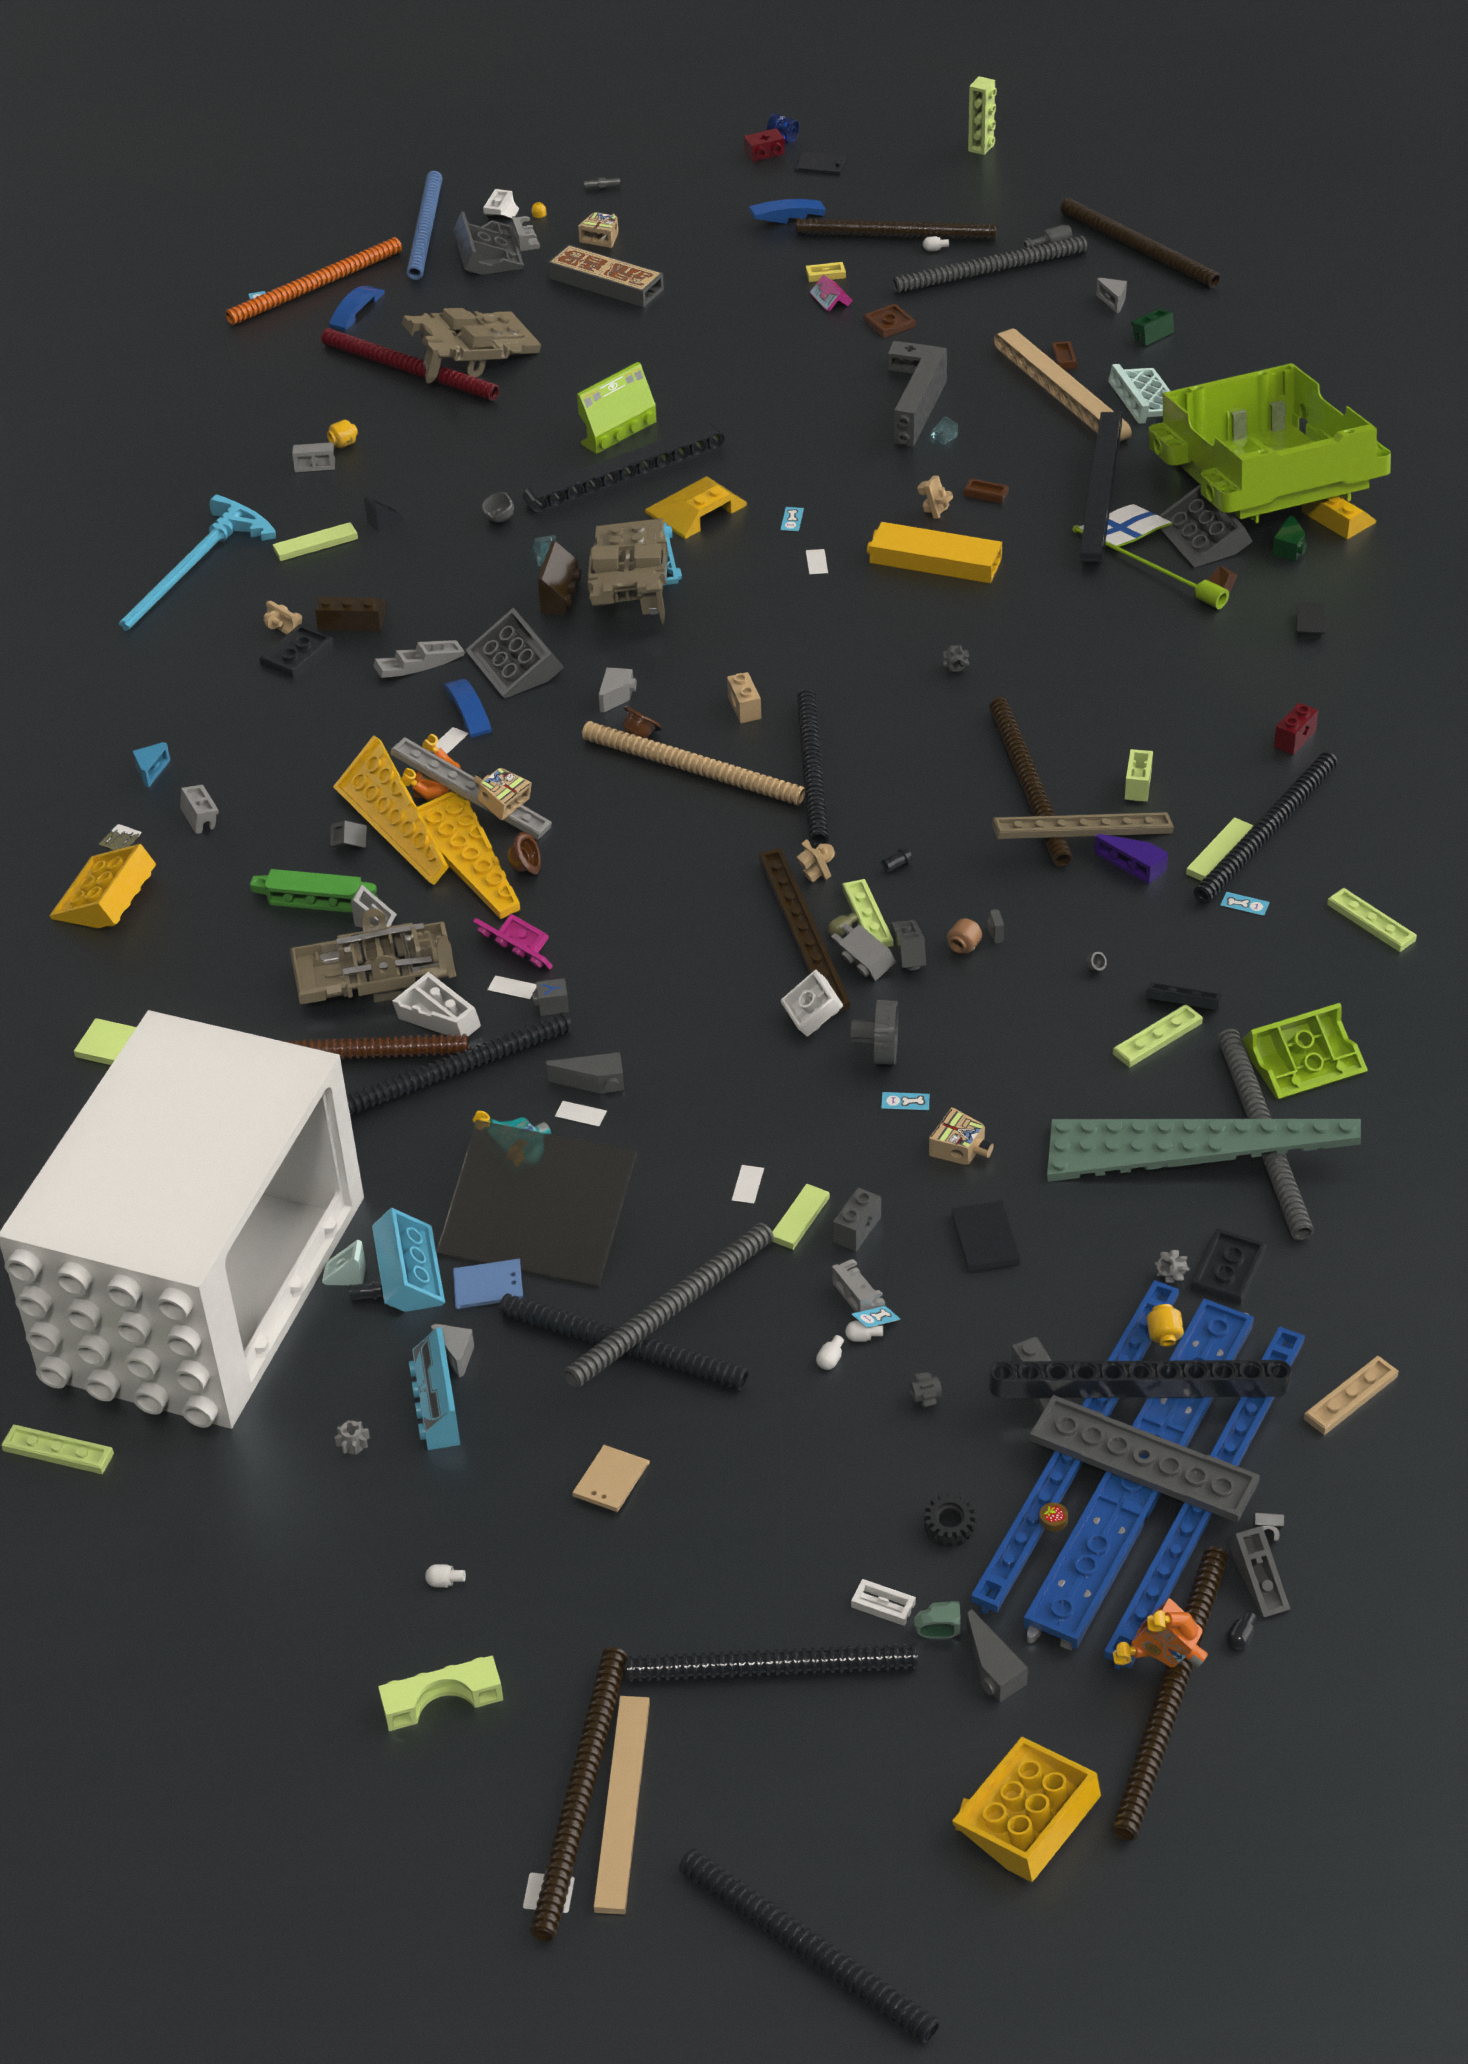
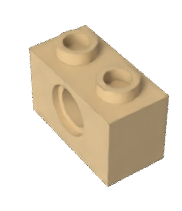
M749 673L727 676L728 698L739 722L745 723L761 719V698Z

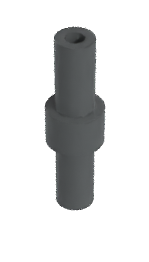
M603 177L598 178V180L584 181V188L599 187V189H606L607 186H620V178L605 179Z

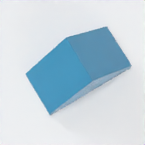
M162 742L133 751L136 768L144 786L150 787L170 761L167 743Z

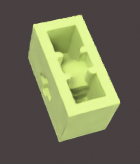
M1130 749L1125 787L1126 800L1148 801L1153 751Z

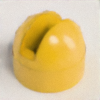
M541 202L534 203L532 206V216L535 218L545 217V205Z

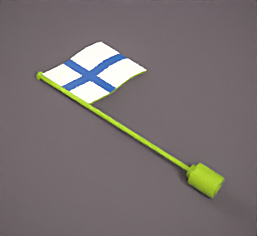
M1135 504L1122 507L1110 513L1106 546L1195 588L1196 599L1216 609H1221L1225 606L1229 598V591L1208 580H1203L1198 584L1192 583L1120 548V546L1137 541L1160 528L1172 525L1171 521ZM1084 525L1073 526V532L1083 534Z

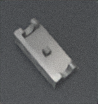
M512 216L513 231L520 251L540 248L533 225H522L523 222L531 220L528 216Z
M333 442L293 445L292 455L295 472L335 470Z
M197 785L181 788L180 809L195 834L202 833L203 824L207 821L210 822V829H213L216 824V814L219 813V810L205 787Z
M854 1259L832 1266L833 1285L856 1313L885 1306L884 1299L880 1298L883 1295L881 1291H875L861 1275L857 1267L847 1271L849 1268L857 1265Z

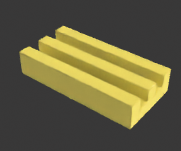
M843 262L806 266L809 282L819 281L823 274L831 280L846 278Z

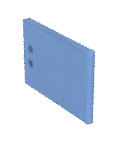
M520 1258L453 1269L456 1309L500 1303L502 1297L507 1293L512 1294V1297L518 1296L520 1299L523 1298Z

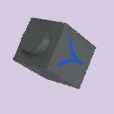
M565 978L536 982L537 992H532L534 1007L539 1006L540 1016L569 1012Z

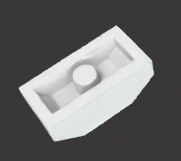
M495 189L483 210L487 216L499 215L512 218V216L517 214L519 208L513 200L512 191Z

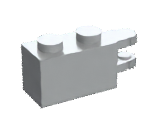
M845 923L842 929L847 936L843 939L836 933L831 936L832 940L842 949V957L849 964L855 963L857 965L856 968L864 977L869 975L876 981L896 963L890 949L860 924L853 929Z

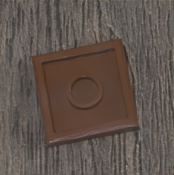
M892 304L863 315V321L882 338L916 327V321L897 304Z

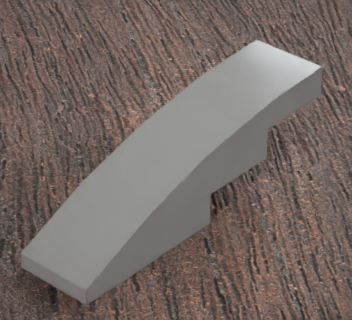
M457 640L417 642L415 650H396L395 658L375 659L373 666L381 678L403 676L446 664L464 656L465 652Z

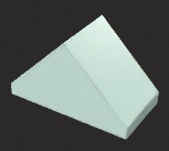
M357 1239L326 1262L322 1283L325 1285L348 1286L351 1284H363L366 1262L362 1241Z

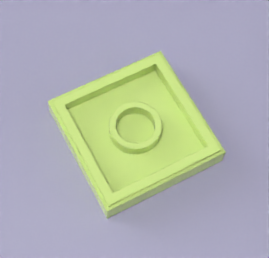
M95 1018L75 1048V1057L112 1065L137 1027Z

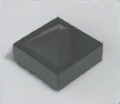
M998 909L990 910L987 923L988 931L994 943H1002L1004 941V923Z

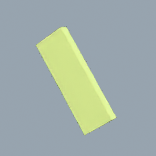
M806 1184L773 1230L774 1238L772 1242L794 1250L829 1200V1192Z

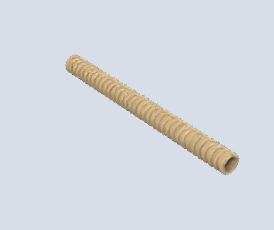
M588 721L582 730L583 740H589V742H595L596 744L614 748L628 754L632 753V755H638V757H644V759H650L670 767L681 768L683 771L687 770V772H693L703 777L706 776V778L725 782V784L737 785L738 788L743 787L745 790L756 791L758 794L762 793L764 796L775 797L777 800L781 799V801H787L790 804L800 805L805 796V788L803 786L798 787L797 784L785 783L784 780L779 781V779H773L771 776L766 777V775H760L758 772L747 771L745 768L741 769V767H735L725 762L722 763V761H716L696 753L691 754L689 751L685 752L683 749L679 750V748H673L663 743L660 744V742H654L647 738L642 739L640 736L636 737L634 734L630 735L627 732L624 733L614 728L611 729V727H605L598 723Z

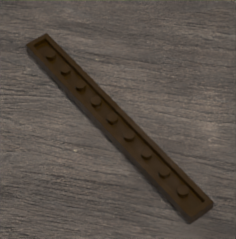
M782 849L760 852V863L809 975L814 970L820 972L843 1004V1007L838 1012L849 1010L850 1001Z

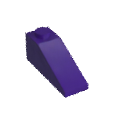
M1104 834L1096 835L1095 854L1148 884L1167 870L1168 853L1150 842Z

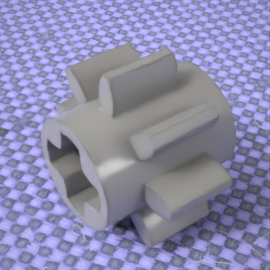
M1171 1250L1170 1253L1161 1252V1258L1158 1262H1155L1158 1270L1157 1276H1166V1283H1173L1175 1280L1183 1281V1275L1186 1271H1189L1186 1262L1187 1256H1179V1250Z
M348 1420L341 1427H337L338 1435L335 1436L336 1446H342L343 1454L356 1455L363 1448H368L369 1430L368 1428L363 1429L361 1421Z

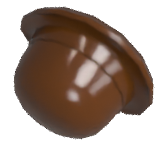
M628 706L623 707L627 712L623 728L630 735L634 734L636 737L640 736L643 739L648 738L653 731L662 730L658 722Z
M527 832L519 833L515 838V842L509 847L507 853L508 861L511 867L518 872L528 871L532 874H538L541 868V854L537 841Z

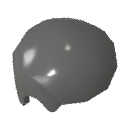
M505 492L490 495L482 504V510L491 522L502 523L507 521L514 513V503Z

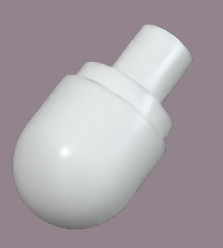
M937 236L927 237L923 241V248L928 252H937L941 250V247H949V239L940 240V237Z
M856 1320L847 1325L845 1332L847 1338L853 1342L871 1341V1336H883V1326L867 1328L859 1320Z
M835 1335L831 1342H826L821 1347L816 1357V1362L820 1368L830 1370L836 1366L841 1358L842 1350L840 1347L844 1342L842 1337Z
M435 1564L427 1569L425 1579L432 1587H449L453 1585V1582H465L466 1572L465 1570H454L453 1566L448 1564Z

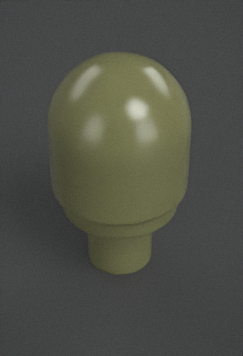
M852 912L848 916L841 915L833 919L827 927L829 935L832 936L836 933L840 937L844 936L845 932L842 926L846 923L852 927V924L858 920L856 914Z

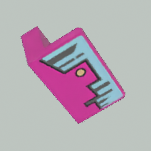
M824 274L810 291V294L827 311H830L838 300L847 306L853 301L836 282Z

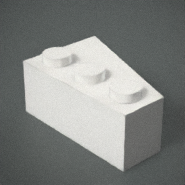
M427 972L392 1001L400 1020L445 1035L451 1034V1036H455V1034H459V1036L467 1034L469 1036L481 1026L475 1008L430 972Z

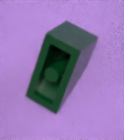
M1289 516L1274 537L1272 555L1296 562L1299 556L1305 553L1307 543L1305 542L1304 530L1294 516Z

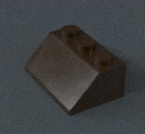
M551 541L538 577L541 613L566 615L568 607L572 606V595L577 592V581L581 580L582 571L578 569V560L556 541Z
M318 597L315 608L318 630L381 632L387 602L382 598Z

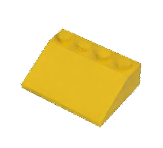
M141 843L91 856L49 916L53 920L94 928L112 927L120 921V916L124 910L131 905L130 902L133 897L140 892L142 884L151 876V871L156 863Z
M1021 1737L956 1815L952 1823L1007 1870L1033 1882L1101 1797L1097 1773Z

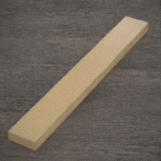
M620 1696L594 1902L595 1913L624 1915L626 1913L650 1707L649 1697Z

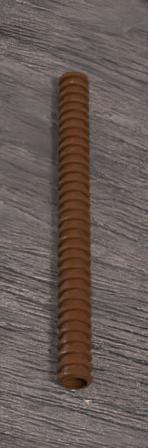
M443 1034L439 1037H436V1035H432V1037L424 1035V1038H421L420 1035H417L416 1038H413V1036H409V1038L402 1036L400 1039H398V1036H394L393 1039L390 1037H386V1039H383V1037L378 1039L371 1037V1040L364 1037L363 1040H360V1038L355 1040L348 1038V1041H345L344 1038H341L340 1041H337V1039L332 1041L329 1039H325V1041L318 1039L317 1042L311 1039L309 1042L306 1040H302V1042L295 1040L292 1043L339 1054L341 1060H345L346 1057L349 1060H352L353 1057H356V1059L361 1057L368 1059L369 1056L372 1059H375L376 1056H379V1058L387 1056V1058H391V1056L398 1058L399 1055H402L403 1058L407 1055H410V1057H414V1055L421 1057L422 1054H425V1057H429V1054L444 1056L447 1053L448 1055L456 1052L462 1053L463 1049L469 1050L467 1034L459 1036V1034H455V1036L447 1034V1037H444Z

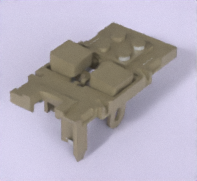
M663 518L596 526V543L590 548L587 583L592 605L601 606L614 604V602L640 600L643 615L660 613L661 622L664 624L665 608L662 591L663 584H666L668 548L664 535Z

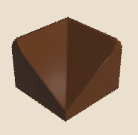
M1220 566L1208 581L1227 589L1230 593L1238 575Z

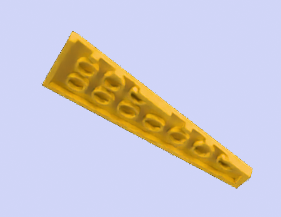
M373 735L333 788L430 883L435 885L449 867L382 741Z
M451 791L418 806L417 808L440 852L454 872L500 919L519 911L520 902L512 886L509 885L504 870L502 871L499 860L495 857L492 846L483 828L480 826L469 800Z

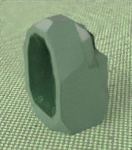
M959 1601L932 1603L928 1609H922L914 1617V1627L917 1634L929 1639H949L960 1635Z

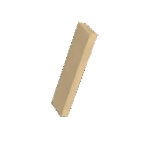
M1376 1356L1305 1412L1304 1420L1323 1435L1327 1434L1396 1379L1399 1371L1381 1357Z

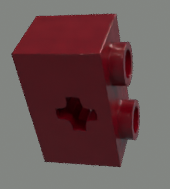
M777 128L744 136V153L752 162L785 154V138Z
M1298 703L1277 724L1274 747L1294 755L1316 732L1318 710Z

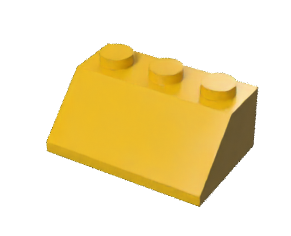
M1340 496L1302 504L1301 512L1346 539L1376 523L1373 517Z

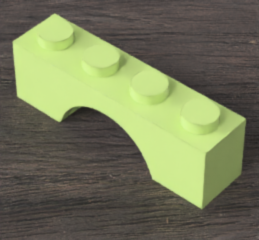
M493 1655L485 1658L479 1657L459 1665H449L429 1673H419L414 1677L399 1681L394 1680L378 1686L389 1731L418 1724L423 1708L432 1700L442 1696L464 1698L475 1708L503 1701L501 1682Z

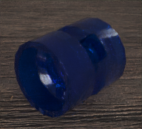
M774 113L768 120L767 130L777 128L785 138V141L792 143L799 134L800 124L796 119Z

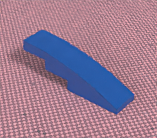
M808 199L769 201L749 206L748 209L754 219L787 224L789 217L803 220V218L807 217V214L824 216L826 212L821 201Z

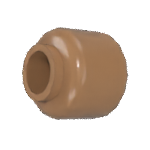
M966 918L958 920L947 934L950 948L954 952L968 954L973 951L982 939V931L975 921Z

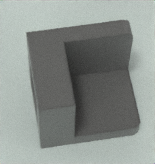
M349 821L331 824L330 847L340 848L347 845L359 848L366 847L367 826Z

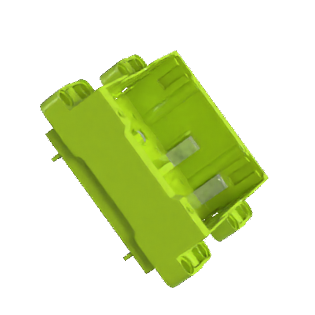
M1293 363L1162 393L1163 422L1151 425L1148 428L1149 448L1168 465H1182V468L1201 484V494L1221 512H1235L1239 519L1249 517L1251 520L1254 519L1255 523H1259V514L1341 495L1343 498L1346 497L1347 501H1351V492L1368 489L1370 479L1388 475L1391 471V452L1377 441V428L1348 406H1346L1345 415L1322 398L1319 383ZM1300 418L1308 421L1306 424V435L1299 430Z

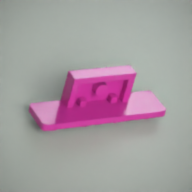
M513 914L509 915L499 931L477 918L473 920L478 927L477 932L484 937H494V941L505 949L507 946L513 948L511 950L513 953L521 958L527 956L530 958L529 961L540 969L542 966L549 970L552 968L553 965L544 956L538 954L549 938L543 931Z

